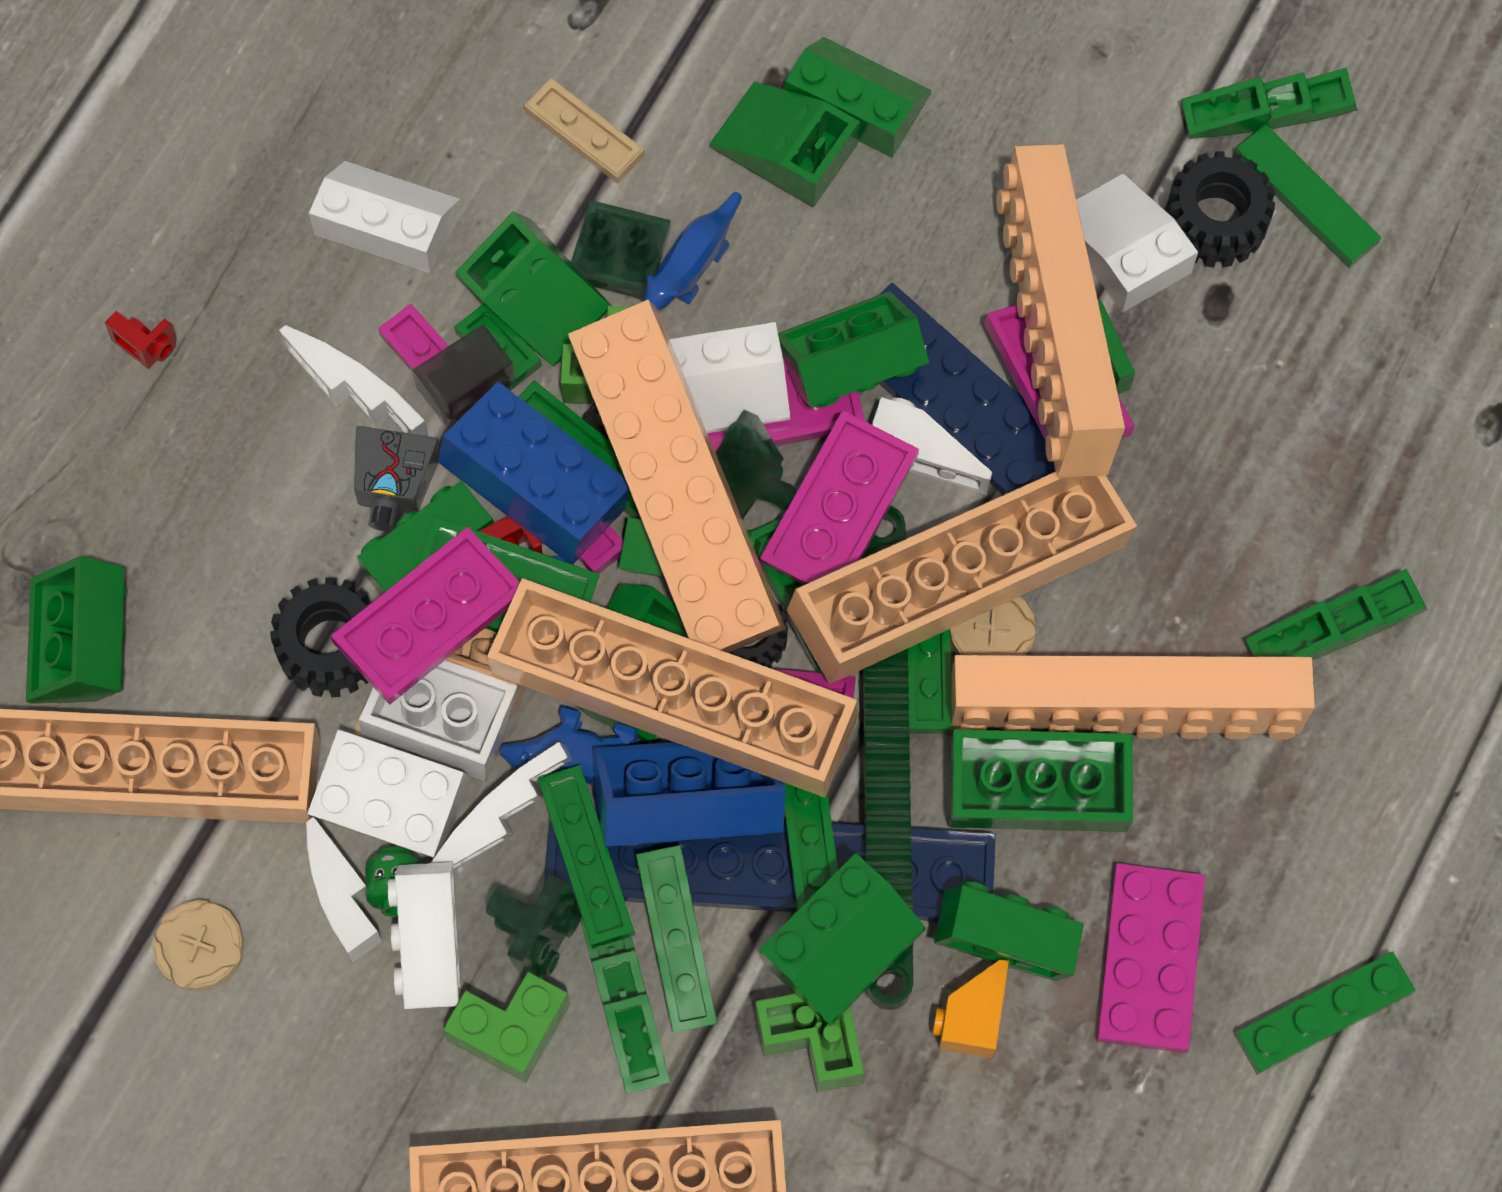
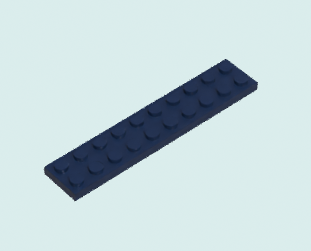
M785 820L783 832L632 844L629 846H607L625 902L646 903L636 854L681 845L693 906L797 912ZM550 821L544 896L576 899ZM832 823L838 870L855 853L865 861V825ZM911 828L913 912L919 920L938 921L944 891L958 887L963 882L983 884L989 888L988 893H994L996 834Z

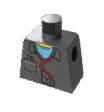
M357 425L354 492L359 505L371 508L368 522L371 528L379 531H393L397 512H419L438 465L440 447L437 437Z

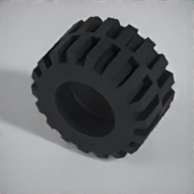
M1215 151L1214 157L1209 158L1208 154L1204 153L1198 155L1196 163L1192 160L1188 161L1183 166L1182 172L1178 171L1175 176L1165 209L1175 219L1198 251L1195 263H1197L1199 258L1206 260L1205 266L1214 267L1216 262H1222L1223 267H1229L1233 265L1235 258L1241 263L1248 259L1250 252L1255 254L1260 248L1262 240L1265 239L1275 210V202H1273L1275 192L1273 186H1267L1269 180L1267 174L1264 171L1257 173L1258 164L1251 159L1246 164L1241 161L1242 155L1233 153L1232 158L1225 157V151ZM1208 198L1224 199L1237 208L1241 217L1232 221L1214 220L1203 213L1198 202Z
M326 577L325 584L318 585L316 579L307 581L309 588L302 591L299 586H296L290 590L293 598L290 601L282 598L278 604L281 613L273 614L271 621L274 631H270L273 650L289 681L293 679L296 687L300 690L305 691L307 688H310L312 695L322 697L324 690L329 691L331 698L341 697L340 690L348 688L351 694L359 690L357 682L363 680L366 684L368 683L364 676L341 651L331 655H317L306 650L304 642L308 633L322 622L335 620L347 623L371 604L368 594L362 589L356 592L353 583L346 580L343 581L341 586L337 585L335 578Z

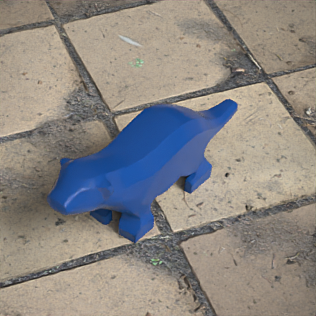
M732 193L717 209L695 218L685 227L661 263L656 275H648L646 277L648 283L643 301L649 300L658 310L667 307L675 298L687 304L692 302L699 292L697 282L707 270L712 260L714 259L718 263L729 248L730 243L725 237L742 200L740 193Z
M561 706L559 713L560 726L532 740L504 744L499 752L500 756L511 767L518 770L556 743L561 742L566 745L574 760L560 767L557 771L581 765L586 783L593 785V748L637 745L638 730L615 723V737L601 739L596 734L580 731L583 723L579 721L581 712Z

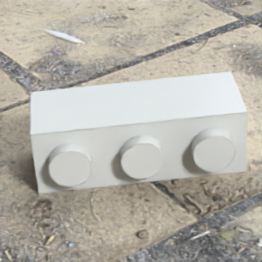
M453 862L398 865L395 879H388L389 906H397L398 923L391 924L392 951H400L401 968H394L395 995H403L404 1009L457 1006L461 999V979Z

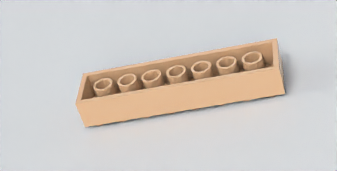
M1064 144L1015 146L1010 163L1004 165V187L997 191L996 204L998 213L1004 214L1006 222L1003 228L1005 248H1011L1012 252L1010 261L1011 280L1013 283H1018L1019 287L1017 296L1018 315L1020 318L1025 317L1027 326L1024 331V346L1027 353H1032L1034 361L1031 367V381L1034 389L1039 388L1041 396L1038 404L1039 421L1041 425L1047 426L1048 431L1045 445L1048 461H1054L1057 478L1108 475L1125 430L1065 146Z
M646 300L568 333L689 639L728 653L786 629L657 307L649 300Z
M1056 472L797 588L787 608V612L829 684H832L1123 549L1137 528V525L1106 475L1057 478Z
M523 578L487 655L492 674L497 677L824 798L858 718L856 699Z
M955 655L951 672L952 732L954 729L1137 733V737L1142 739L1160 738L1163 736V733H1181V737L1185 739H1201L1206 737L1207 733L1225 734V738L1235 740L1249 738L1251 734H1269L1271 739H1290L1295 737V734L1301 733L1315 709L1312 657Z
M0 709V809L306 823V821L313 817L307 813L316 791L321 738L314 723Z
M781 1120L409 1147L411 1192H786Z

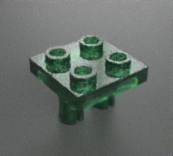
M590 200L571 262L594 287L643 299L648 283L646 277L648 275L655 276L659 268L670 233L671 220Z
M744 409L737 421L728 427L724 440L715 452L742 520L757 498L787 510L797 493L793 484L781 480L783 475L781 463L784 458L759 416Z
M552 875L549 876L536 902L532 905L497 889L486 907V913L495 918L494 925L496 928L516 937L507 956L522 979L525 978L527 972L541 979L544 976L549 977L553 973L560 958V953L557 951L564 938H570L574 934L581 918L577 901L568 884Z

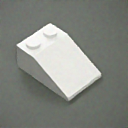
M1121 174L1076 200L1091 270L1122 313L1192 273L1198 254L1196 248L1175 219L1126 175Z

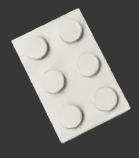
M338 729L307 814L434 859L452 832L471 777L462 771Z

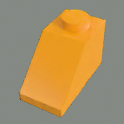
M998 960L950 994L947 998L945 1009L936 1008L932 1035L941 1036L940 1050L993 1058L998 1039L1009 961Z

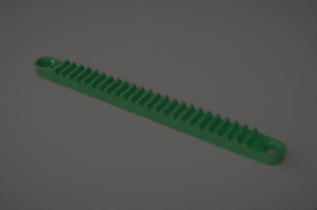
M890 506L883 519L890 521L895 526L896 531L894 534L885 538L874 535L862 559L906 539L904 516L898 509ZM907 648L863 669L865 862L893 887L913 911L909 667ZM913 943L880 976L893 974L899 977L903 983L902 991L895 996L884 995L877 987L879 978L867 989L869 998L879 1008L886 1010L899 1009L910 999L914 982Z

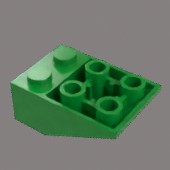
M754 81L710 142V147L814 207L857 147L860 121L826 101Z
M514 211L455 271L485 305L554 367L562 360L563 344H571L568 333L599 321L608 312V306H612L530 218Z

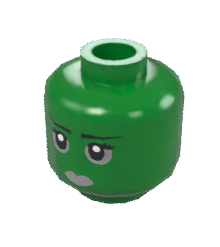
M403 847L383 848L365 865L366 901L373 908L381 910L383 915L389 917H398L397 906H389L388 879H395L398 865L422 864L415 855H412L408 849Z

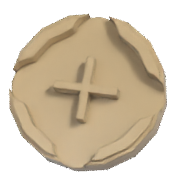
M1017 597L950 628L951 646L957 655L1027 656L1032 649L1036 634L1034 614L1026 601L1021 597Z
M195 900L179 904L165 914L159 923L160 926L157 929L156 936L154 934L152 948L155 963L167 980L182 989L202 991L215 988L233 975L242 960L244 940L239 924L230 911L209 901Z

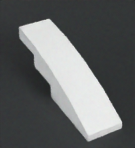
M287 325L279 330L286 350L335 406H338L350 397L375 427L390 417L402 432L428 436L425 420L393 388L362 364L327 343Z
M561 742L556 743L520 767L489 793L452 832L431 863L453 862L454 870L512 837L514 834L506 819L543 798L536 784L538 778L546 776L574 760L566 745Z

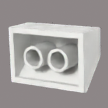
M344 161L324 177L309 211V217L314 235L431 274L459 209L461 200Z
M776 322L670 339L707 433L790 420L784 363Z
M445 660L390 705L373 687L359 719L362 738L462 771L468 776L486 782L503 742L517 692V685Z

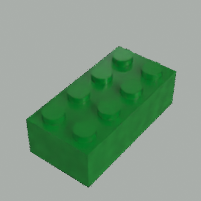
M953 730L950 740V828L1127 832L1133 823V734Z

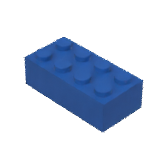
M497 382L442 438L438 463L569 564L573 565L626 509L631 493L626 479L500 382Z
M676 742L593 748V794L605 847L783 832L786 789L784 783Z

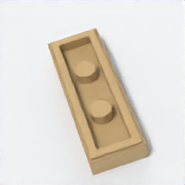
M552 78L524 105L526 114L617 184L645 156V150Z

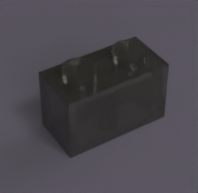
M484 324L412 370L417 389L444 425L453 419L459 420L497 382L509 388L515 379L512 360Z

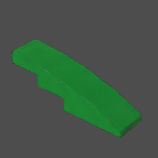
M1347 67L1307 79L1304 72L1266 83L1263 82L1262 77H1257L1181 99L1190 139L1256 132L1265 124L1271 129H1277L1357 111Z
M1405 569L1368 588L1365 584L1328 603H1325L1323 600L1245 640L1254 657H1312L1313 661L1426 611L1427 607L1408 570Z
M580 918L626 1094L670 1083L632 937L592 949L583 920Z

